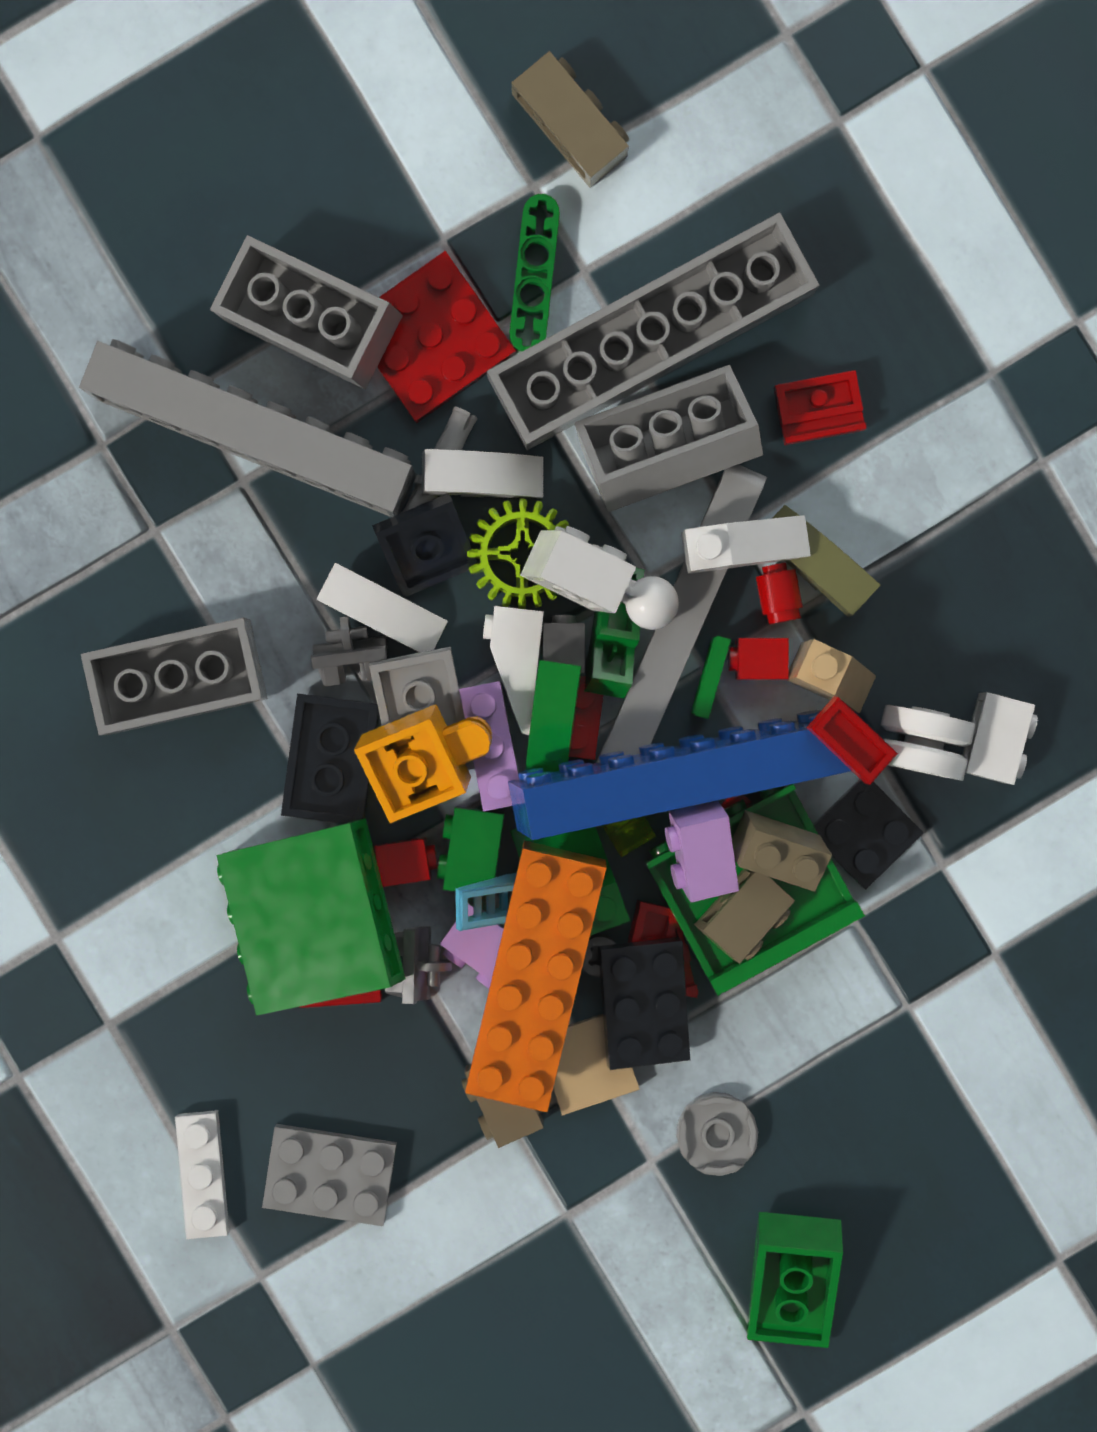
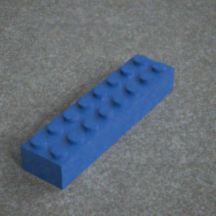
M813 710L796 714L797 721L782 722V718L758 722V729L743 730L742 726L725 728L718 731L719 737L704 738L703 735L683 737L679 739L680 745L675 747H664V743L639 747L640 754L624 755L623 751L606 753L599 756V763L584 764L583 760L568 761L559 764L560 771L543 772V768L525 770L518 773V780L508 781L517 831L531 840L842 774L851 772V770L806 728L821 711Z

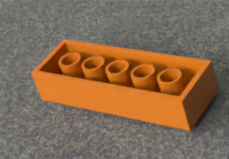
M524 840L465 1090L466 1094L548 1112L606 872V859Z

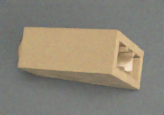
M812 639L801 642L789 668V679L787 681L828 700H831L834 696L839 697L853 711L860 713L876 675L854 657Z

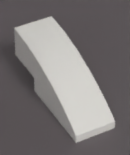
M425 449L422 452V494L445 495L449 493V495H461V497L542 499L543 457L498 452Z
M337 563L331 569L316 599L418 652L434 650L448 623L447 620Z

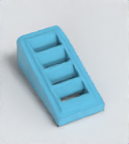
M516 873L455 888L456 929L463 931L504 924L509 907L508 892L513 890ZM499 893V908L495 909V894ZM486 895V912H482V896ZM473 897L474 915L468 916V898Z

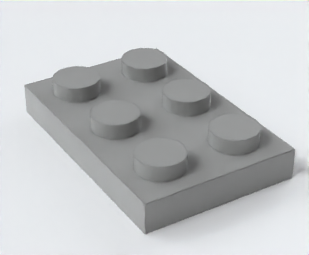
M451 647L369 663L382 726L434 704H437L447 726L465 719ZM473 761L465 763L467 769L475 768Z
M276 1124L262 1208L384 1226L397 1142Z

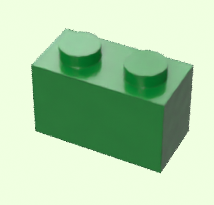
M456 806L454 815L446 814L443 838L450 839L448 855L440 854L437 879L444 880L443 890L456 891L455 888L495 878L504 813Z

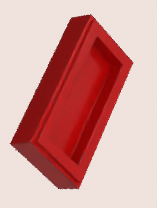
M836 696L827 703L806 727L855 775L868 785L872 784L898 754L843 700Z

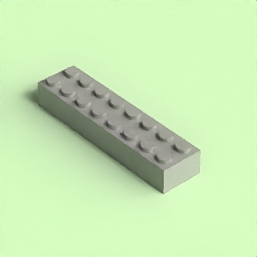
M779 212L487 371L488 380L526 450H529L575 425L574 422L594 415L815 294L820 285Z
M112 339L111 344L108 345L97 340L79 385L81 390L95 400L389 517L396 516L402 512L416 477V473L412 465H410L411 462L407 460L408 456L387 447L384 448L383 453L372 450L368 440L349 432L345 433L344 438L334 435V431L329 429L330 425L307 416L305 423L299 421L295 415L291 414L292 410L280 404L268 401L266 407L257 404V400L252 398V394L229 385L227 392L219 389V385L213 383L214 379L199 372L190 370L188 376L183 375L180 369L174 367V363L151 354L149 361L145 360L142 354L135 352L136 348L121 341Z

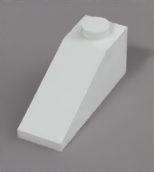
M805 515L689 528L681 533L687 574L811 556Z
M494 606V614L485 615L483 639H491L490 649L522 734L529 735L544 611Z

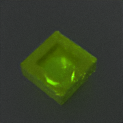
M645 816L602 825L621 857L656 837Z

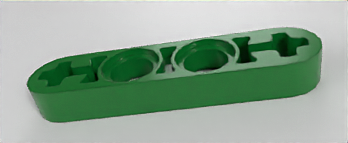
M536 194L530 197L523 208L509 332L510 343L517 353H521L545 340L547 336L560 212L556 200L546 194ZM539 205H545L547 213L553 214V217L545 219L543 235L552 234L551 239L539 234L526 236L527 231L536 233V216L530 215V212H536ZM535 244L544 246L549 253L548 260L540 266L531 265L525 258L526 250ZM528 285L539 286L544 292V299L537 306H528L521 300V291ZM518 312L530 316L543 314L542 320L534 317L533 333L540 335L539 340H532L531 346H523L522 338L516 337L517 333L524 332L526 316L518 318Z

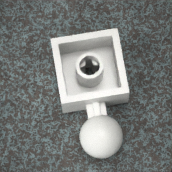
M556 526L555 530L540 531L520 576L592 611L616 613L620 602H623L626 605V611L630 619L644 629L655 630L663 628L676 616L679 598L675 588L667 580L656 576L644 577L638 581L631 579L636 566L625 561L626 553L606 544L603 547L595 544L591 545L588 543L590 536L573 527L567 526L564 529Z

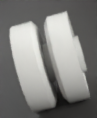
M885 705L881 726L886 731L905 735L904 742L883 739L898 753L888 765L963 781L968 760L963 755L944 751L943 747L944 744L959 747L971 745L976 724L952 718L948 713L914 706L910 709Z

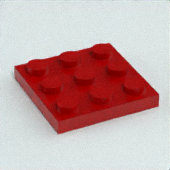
M446 251L436 256L379 297L389 302L403 316L377 368L416 424L484 377L489 369L516 354L512 344Z

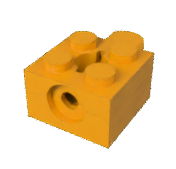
M434 704L362 734L354 751L389 823H392L465 794L471 779L465 763L483 757L488 753L492 742V731L489 724L478 716L469 717L447 726L437 704Z

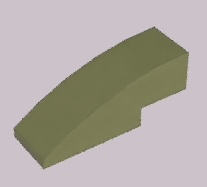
M784 505L773 518L800 515ZM806 521L811 556L784 561L791 568L796 569V572L815 590L818 589L847 617L853 616L881 585L838 546Z

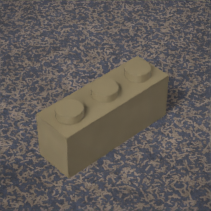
M549 51L511 82L512 95L589 188H591L627 158L629 149L627 142L629 137L616 121L609 123L600 112L603 106L595 94L589 89L584 92L574 81L577 76L570 64L562 57L557 60Z

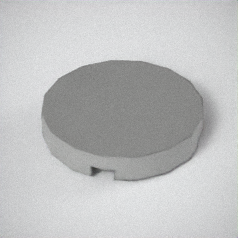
M712 1092L698 1096L684 1108L678 1119L676 1137L681 1154L690 1165L704 1174L723 1176L737 1172L752 1157L757 1148L759 1132L754 1115L743 1101L730 1094Z

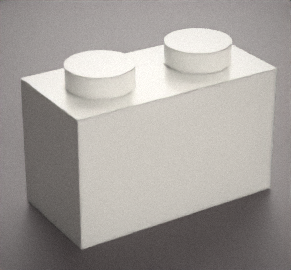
M989 692L979 693L971 721L976 724L972 743L964 747L963 756L968 760L965 773L1014 785L1016 778H1021L1025 771L1027 755L1023 754L1026 739L1033 737L1037 726L1038 717L1033 714L1035 705Z

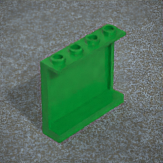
M794 784L758 791L761 797L748 805L742 799L724 809L729 816L732 838L745 810L815 834L818 833L795 792L796 787ZM667 841L648 850L652 857L644 860L718 996L865 916L858 902L851 896L832 859H830L815 892L771 878L795 900L789 907L791 910L790 915L783 924L775 929L772 927L761 939L763 941L762 947L751 959L746 960L744 958L739 964L724 953L694 925L719 896L690 903L683 889H676L671 874V865L676 864L675 852H670ZM735 860L736 872H737V876H738V874H739L744 868L739 867L738 864H737V862H736V860Z
M366 818L216 855L218 860V878L221 884L224 885L228 900V918L231 924L234 925L238 940L237 955L245 968L248 980L247 995L251 1004L254 1005L256 1016L390 988L406 979Z

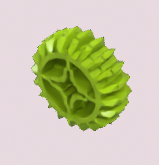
M525 498L519 500L520 511L512 512L510 501H504L505 515L500 517L497 510L491 508L488 510L490 517L494 520L491 525L482 519L477 521V526L485 531L484 536L471 534L469 537L471 542L480 545V550L471 549L467 551L468 557L480 558V563L469 567L471 574L484 572L485 576L476 583L479 589L486 587L489 583L494 586L488 593L490 600H494L501 591L505 594L502 601L503 607L510 606L513 596L519 597V609H526V597H533L535 607L539 608L542 606L539 594L545 592L547 597L554 601L557 598L556 593L540 585L528 587L529 580L520 576L521 567L519 564H516L517 558L512 560L511 555L501 554H511V552L518 551L519 544H521V534L525 535V544L529 545L528 551L533 548L534 543H532L529 537V522L537 524L545 530H555L556 526L566 529L569 523L567 520H563L555 526L552 521L556 518L557 510L554 508L549 510L546 517L540 515L543 508L541 501L535 503L533 512L526 511L527 501ZM517 522L516 537L508 546H498V548H489L492 539L498 531L511 523ZM489 560H499V562L511 564L516 570V587L509 586L498 579L490 568Z

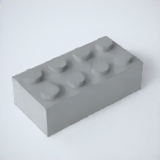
M248 235L210 308L212 312L227 323L365 390L403 316L389 302Z
M730 365L574 422L583 454L608 513L763 455L758 423Z
M244 617L81 654L99 735H112L268 699L251 620Z

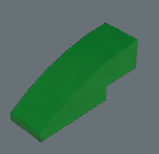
M636 568L631 579L638 581L644 578L645 569ZM620 602L616 613L594 612L584 692L624 699L633 684L635 648L640 641L641 627L630 619L626 611V605L623 602Z
M539 660L525 770L543 768V772L560 771L559 764L569 761L582 666Z

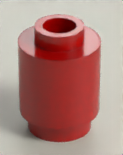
M786 563L762 567L763 575L755 578L762 614L767 615L769 625L800 619L799 608H803L796 569L787 570Z

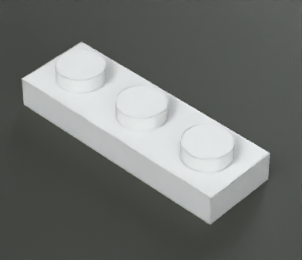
M218 1110L177 1114L175 1116L186 1239L227 1236L229 1233Z

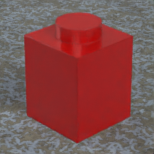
M789 638L735 639V647L728 648V671H735V680L789 679Z
M426 837L381 843L375 846L377 865L383 887L430 880L432 878L431 870L438 869L435 845L427 846Z

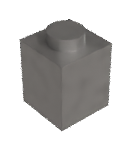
M555 615L552 616V623H544L543 660L582 666L581 674H584L585 623H576V616Z

